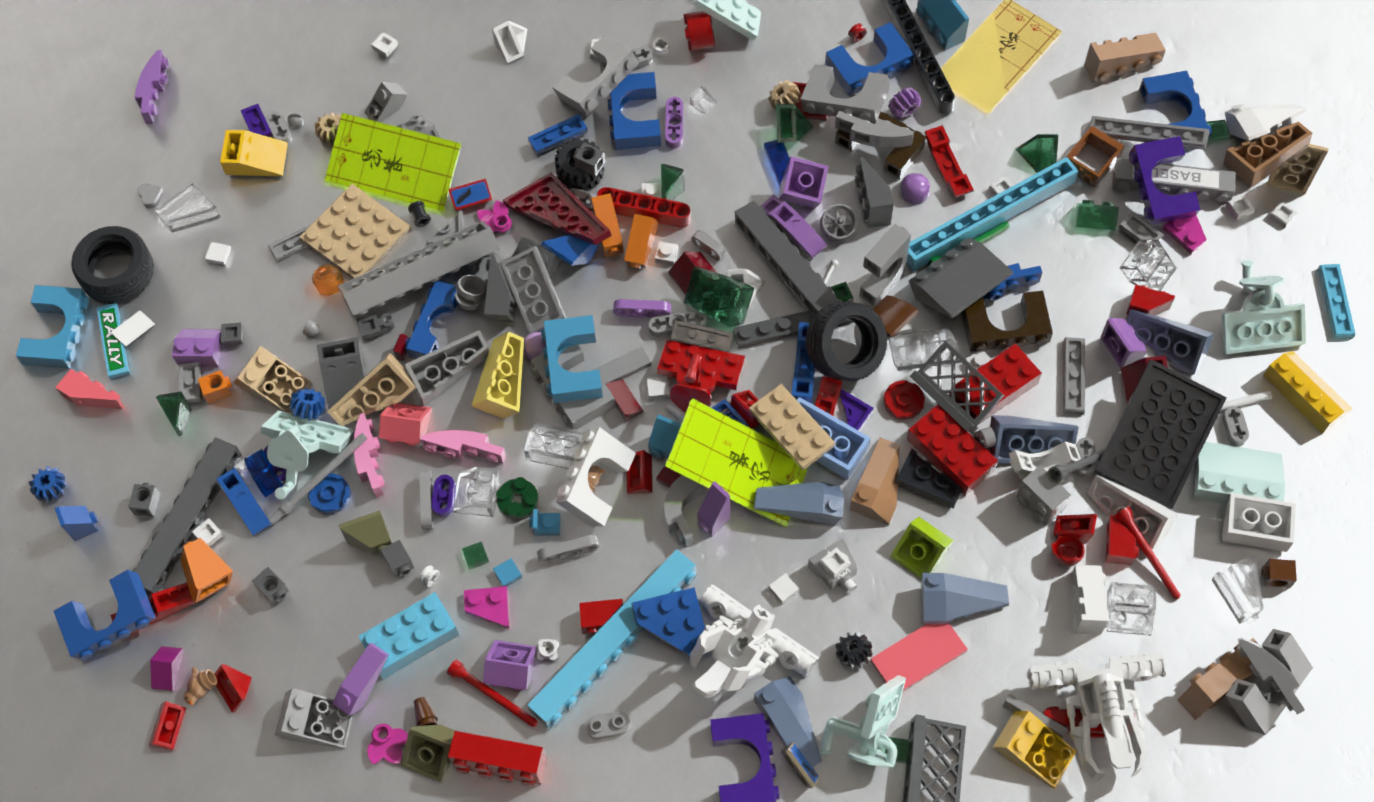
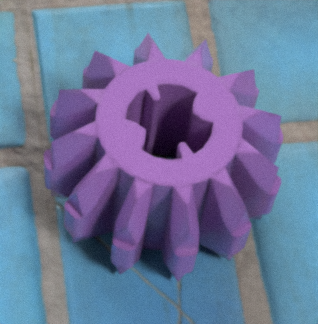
M908 87L893 95L888 107L896 118L902 119L912 115L920 107L922 100L914 89Z

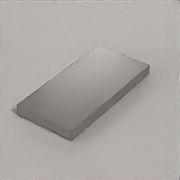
M536 246L500 263L529 334L541 332V329H545L544 321L567 318Z

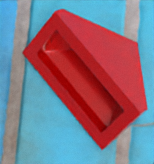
M221 664L214 673L217 678L216 687L233 713L236 712L245 700L252 677L226 664Z

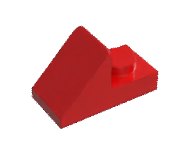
M1057 515L1053 535L1056 538L1066 535L1078 537L1083 544H1086L1094 535L1097 515Z

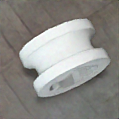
M657 37L654 39V53L658 55L668 53L669 41L667 38ZM659 44H662L664 48L660 49Z
M431 565L427 566L419 577V581L425 582L427 587L432 586L440 574L438 570H433L434 568Z

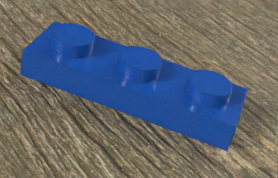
M577 114L528 137V142L538 156L568 142V140L587 133L588 128L580 115Z

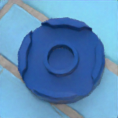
M332 473L326 476L308 493V498L312 507L317 512L325 515L335 514L342 511L348 505L351 498V490L342 476Z

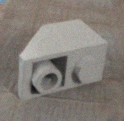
M381 82L364 113L372 121L381 123L400 110L408 94L398 83Z

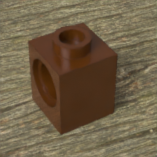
M1268 559L1261 568V578L1264 579L1265 586L1291 588L1297 581L1296 560Z

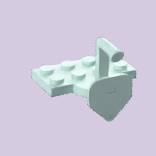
M692 0V5L754 41L758 37L761 11L746 3V0Z
M1250 260L1242 261L1243 279L1239 280V284L1243 286V291L1247 297L1243 302L1242 311L1222 313L1223 353L1234 354L1305 345V304L1285 305L1282 297L1275 292V287L1284 283V278L1276 275L1252 277V266L1254 263Z
M278 410L261 426V434L273 438L268 443L267 458L269 462L274 466L287 469L286 483L283 487L275 490V497L283 500L295 488L297 473L305 470L308 466L309 453L322 449L328 453L339 454L354 438L355 429L311 419L309 422L307 419L301 420L300 417H294V414Z
M897 675L872 692V694L869 693L865 706L868 707L867 713L862 717L860 726L837 717L829 718L825 726L819 753L824 755L833 753L831 744L834 732L862 742L861 745H856L848 751L850 758L867 765L894 767L897 758V748L892 740L886 736L889 724L896 719L906 678ZM879 747L888 750L887 755L878 750Z

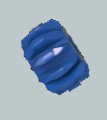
M306 387L304 390L297 389L290 399V411L293 412L294 417H300L301 420L307 419L309 422L311 418L317 420L324 412L325 398L321 396V392H315L314 389L308 390Z
M46 466L44 471L38 468L39 473L37 475L32 474L34 480L29 481L30 492L38 500L42 501L44 499L49 503L52 497L54 500H57L58 494H64L62 489L67 487L66 477L63 473H60L59 469H51V467Z

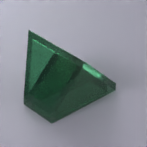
M795 103L775 105L777 143L797 142L813 128L811 123L796 107Z
M1037 134L1015 148V150L1038 173L1057 162L1058 134Z
M661 164L663 199L674 201L685 191L684 169Z
M180 391L156 396L157 401L178 436L183 435L192 411L183 393Z

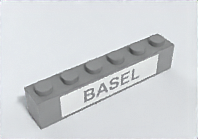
M1117 158L1113 168L1112 188L1122 191L1131 190L1139 192V184L1134 179V165L1130 163L1129 159ZM1161 164L1152 170L1154 186L1166 195H1180L1196 191L1199 200L1207 199L1227 202L1232 199L1235 193L1236 172L1172 164Z

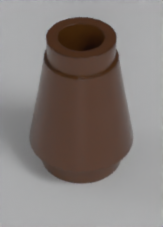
M420 697L415 699L413 703L416 726L437 725L438 718L426 698Z

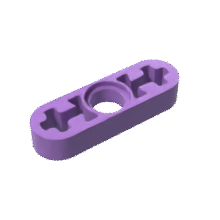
M671 97L666 102L665 141L666 145L670 148H678L683 142V101L679 97ZM674 104L677 105V107H676V113H675V112L673 113V105H674ZM672 119H677L680 123L673 126L669 122ZM672 132H676V140L674 141L672 140Z
M618 299L614 301L613 313L621 317L653 318L655 316L671 314L672 305L666 301Z

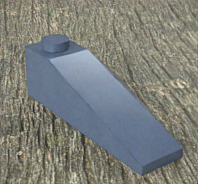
M992 415L990 427L995 434L996 445L990 448V451L998 460V463L1010 464L1009 453L1015 450L1034 454L1047 451L1063 442L1076 444L1079 427L1077 425L1015 416Z
M791 676L772 681L755 692L754 702L760 711L764 713L766 720H769V724L783 745L786 747L791 742H795L812 767L821 763V755L803 694Z

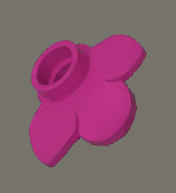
M496 200L493 210L477 211L479 220L490 226L493 233H504L510 230L512 221L508 216L509 210L501 201Z
M388 724L377 725L372 731V742L367 748L371 763L375 765L382 758H385L390 763L399 764L403 756L401 746L406 744L408 734L401 728L392 729ZM382 732L387 733L384 739L379 738Z

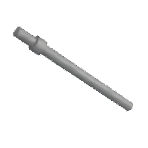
M361 433L288 501H283L279 505L280 508L268 518L269 521L275 524L285 514H289L303 497L368 438Z

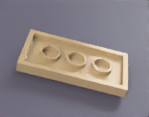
M782 384L749 407L750 413L802 470L835 447V442Z

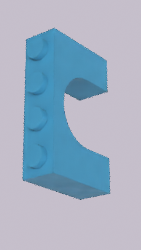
M35 285L30 302L37 312L62 314L65 316V324L57 335L49 339L20 338L16 357L22 365L70 369L71 362L75 359L74 350L80 340L79 331L84 324L85 308H88L89 298L82 288Z
M593 315L544 321L545 329H541L542 341H546L547 347H543L544 360L548 359L549 364L545 365L546 378L550 377L551 383L547 384L548 396H552L553 403L603 397L600 370L570 372L563 369L558 363L560 354L566 348L573 345L596 343Z

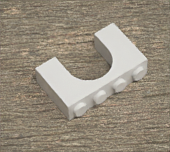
M600 427L587 429L582 436V443L579 449L574 454L573 463L566 472L565 481L558 490L555 502L591 527L605 526L612 507L592 493L588 484L590 466L594 461L598 460L616 473L626 472L629 470L636 453Z

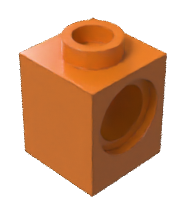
M221 370L198 378L203 396L208 404L232 396L229 389L233 387L229 376L225 377Z

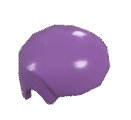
M912 173L902 179L900 189L902 198L905 201L916 204L926 201L930 195V184L923 174Z

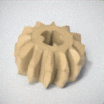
M788 80L784 82L779 81V84L774 86V89L769 92L768 100L771 107L782 114L786 111L790 113L791 108H796V103L800 102L801 93L798 86Z
M333 112L330 115L324 113L323 118L318 117V122L315 123V133L322 143L327 142L329 145L332 142L336 143L342 120L340 114L335 116Z

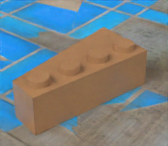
M1298 121L1277 129L1273 134L1260 136L1255 141H1246L1239 147L1228 148L1223 164L1232 172H1236L1238 177L1252 187L1270 175L1273 170L1308 143L1310 144L1313 133Z

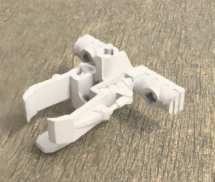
M713 584L700 597L699 605H702L704 609L709 611L710 616L717 620L711 626L706 625L690 654V665L694 669L697 667L702 655L713 650L712 658L716 660L714 665L696 680L693 685L694 690L705 698H712L722 689L727 691L740 690L747 679L753 678L758 674L763 675L767 667L775 663L776 659L780 661L784 668L788 670L794 669L798 674H802L804 678L810 675L819 657L777 628L770 629L775 617L774 614L771 615L767 610L761 608L759 604L751 611Z
M1160 652L1155 653V655L1147 653L1132 655L1131 657H1109L1110 661L1106 663V668L1087 670L1083 660H1078L1077 663L1068 661L1066 664L1058 662L1043 664L1042 666L1031 665L1032 667L1029 668L1027 678L1029 679L1030 690L1044 689L1046 691H1053L1068 687L1069 685H1073L1074 689H1076L1077 694L1069 696L1065 701L1067 715L1070 718L1071 731L1069 734L1074 739L1077 753L1081 759V766L1091 779L1100 780L1104 775L1098 769L1095 760L1091 758L1090 728H1096L1100 723L1106 738L1110 763L1116 769L1130 768L1134 761V751L1137 760L1135 761L1132 776L1137 775L1143 768L1148 754L1145 747L1144 734L1146 723L1142 720L1137 691L1125 689L1123 680L1142 682L1157 678L1158 676L1165 677L1166 665L1164 655ZM1129 702H1131L1132 709L1136 713L1138 721H1136L1134 713L1128 711ZM1075 708L1080 709L1083 717L1079 727H1075Z

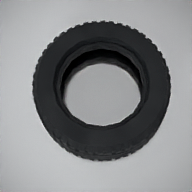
M107 226L90 232L78 243L72 255L71 267L79 285L90 298L101 303L113 304L129 301L143 292L152 279L154 263L146 244L137 233L121 226ZM122 251L132 255L129 267L122 274L105 279L94 276L95 267L104 256Z
M835 302L826 305L814 315L807 328L805 345L807 355H809L808 358L817 371L829 378L844 381L864 379L875 372L884 359L887 349L885 325L882 323L883 321L880 319V316L864 304ZM849 319L859 328L861 347L855 358L844 364L835 357L831 348V338L838 324Z

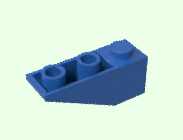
M235 468L217 478L220 486L253 536L272 525Z

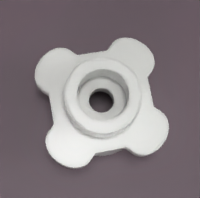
M550 639L539 640L537 658L539 660H557L559 642Z

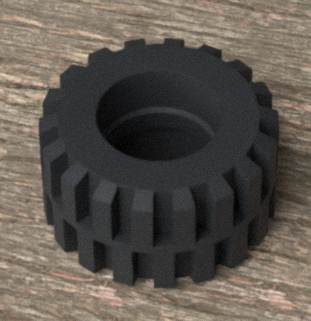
M576 138V141L571 139L568 140L567 144L563 143L561 148H558L556 151L557 154L554 159L557 178L565 186L567 185L569 190L576 188L587 191V188L593 189L595 187L594 184L598 185L600 179H603L604 165L596 177L578 168L571 167L575 163L573 155L576 149L580 148L584 142L600 149L593 141L589 143L588 139L583 141L580 138Z

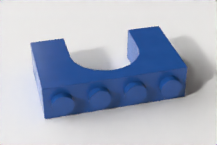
M891 22L874 30L873 41L885 57L877 65L863 66L856 63L843 45L826 52L825 64L828 67H833L836 80L848 96L853 93H859L863 89L869 72L885 74L890 78L902 70L909 69L913 65L914 53Z
M1187 70L1142 79L1139 90L1145 105L1163 101H1171L1181 105L1187 112L1188 118L1184 121L1168 125L1209 129V139L1212 134L1211 126L1207 124L1205 110L1200 106L1199 95L1195 93L1193 79L1189 77Z
M655 72L628 74L609 94L611 99H607L608 111H612V115H609L610 127L614 126V131H610L611 143L615 142L616 150L661 146L659 119L633 121L621 113L624 106L632 101L657 99Z
M126 570L109 580L117 599L118 610L113 622L103 630L96 631L91 626L82 603L70 601L53 611L70 657L80 660L89 659L96 651L109 648L114 641L129 637L131 632L147 627L149 622L156 619L138 573Z

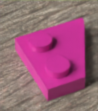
M1197 215L1168 221L1163 226V230L1191 255L1206 243L1207 239Z
M507 586L464 590L466 614L481 617L487 622L497 623L506 629L510 628Z

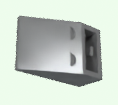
M292 688L285 693L274 736L298 742L345 749L353 714L349 716L333 705L334 699Z

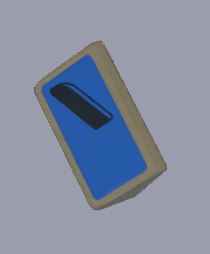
M791 742L781 750V754L806 787H815L820 779L818 773L796 743Z

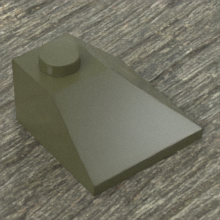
M380 510L339 525L347 544L372 555H382L381 549L392 544L387 525Z
M443 725L411 727L401 766L442 782L451 763L448 754L455 730Z

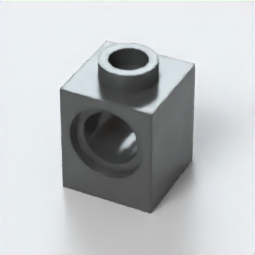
M585 142L580 148L576 149L573 155L575 168L595 177L605 164L604 151Z
M150 483L134 484L128 508L134 515L155 517L160 498L159 491ZM149 496L145 501H141L144 497Z
M400 540L381 549L395 578L407 575L414 568Z
M269 567L252 580L256 589L272 605L282 601L289 591L285 583ZM276 584L273 590H267L270 585Z

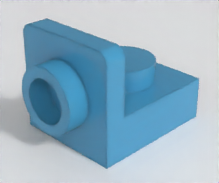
M533 509V516L529 517V528L533 529L535 536H560V513H539L538 509Z

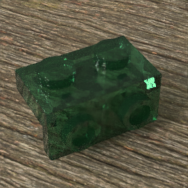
M1082 200V203H1077L1075 227L1116 231L1119 207H1115L1113 202H1102V205H1094L1092 200Z

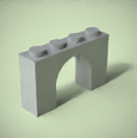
M603 36L591 48L598 61L606 65L605 70L599 77L582 83L564 75L552 87L561 101L587 116L639 64L632 50L606 36Z
M814 65L801 97L803 112L836 117L838 112L841 111L850 113L862 120L876 123L890 88L888 75L869 72L863 89L857 95L847 99H839L830 95L835 82L833 67Z
M896 224L886 232L864 257L863 267L872 274L860 287L859 297L873 307L904 276L911 234L905 228L899 227Z
M579 345L570 346L560 354L558 363L563 369L569 370L584 361V354ZM542 353L531 360L532 368L530 371L535 379L539 378L542 383L540 386L545 395H547V384L551 382L550 377L546 378L545 365L549 364L548 359L544 360V354ZM605 383L601 384L603 397L560 403H553V398L551 399L555 410H560L563 414L561 418L566 426L570 425L573 431L616 407L615 398Z
M1272 629L1262 643V647L1280 660L1301 686L1313 669V666L1291 633ZM1237 679L1225 695L1247 729L1264 735L1269 732L1286 707L1283 699L1286 698L1281 690L1277 692L1272 684L1269 690L1262 695L1256 684Z

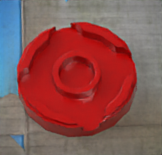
M901 380L888 386L884 394L883 403L886 411L894 418L909 420L920 414L924 407L925 397L922 389L917 384Z

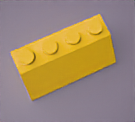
M1294 351L1284 353L1268 366L1263 375L1322 434L1353 410Z

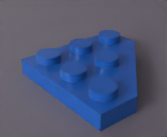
M695 587L631 603L636 625L654 634L655 637L690 657L698 638L705 628Z

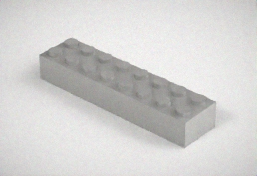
M480 221L340 284L338 288L352 315L357 314V316L367 313L371 307H380L391 298L398 299L404 296V292L422 288L426 282H435L446 273H455L459 271L461 266L473 265L478 261L477 259L483 256L485 258L490 257L491 254H495V251L500 248L491 227L485 222Z

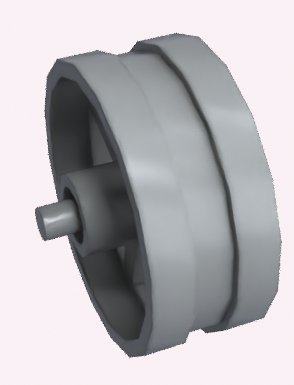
M845 204L831 205L823 212L820 218L822 233L834 241L848 238L857 227L855 212ZM835 209L836 218L828 214V212ZM839 209L845 210L846 213L840 216ZM850 215L852 222L845 221V218ZM825 216L832 220V223L825 225ZM843 225L852 226L851 231L847 233ZM833 226V234H831L826 228ZM839 228L844 236H836Z

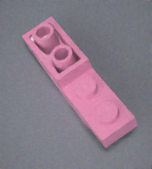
M362 413L356 424L354 440L361 433L368 439L354 451L355 464L361 481L369 480L375 496L379 497L384 495L382 487L385 486L382 475L377 476L376 469L379 468L376 457H379L377 449L381 448L377 436H372L371 431L375 429L371 419L367 420L365 414Z
M446 430L428 433L420 438L425 450L432 453L436 451L443 453L451 459L455 457L462 459L464 452L471 457H483L491 463H504L506 458L504 448L490 444L488 435L478 432Z

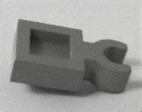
M385 313L378 319L376 314L356 319L362 340L382 335L381 329L391 330L395 328L393 322L386 323L387 320L392 319L391 313Z

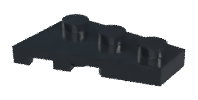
M911 448L895 482L899 486L953 509L963 489L947 475L939 473L934 469L932 463L927 459L924 461L919 457L917 451Z

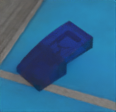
M262 448L244 458L251 477L264 497L274 493L277 488L283 487L284 484L273 471V465L269 462Z

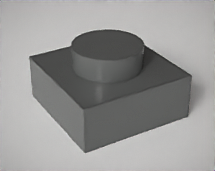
M241 322L221 324V343L223 346L243 344V325Z

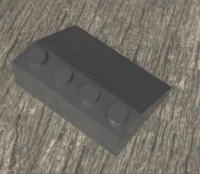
M969 237L952 250H949L937 261L932 262L923 271L918 272L909 280V283L917 301L953 318L1010 277L1013 271L982 243Z

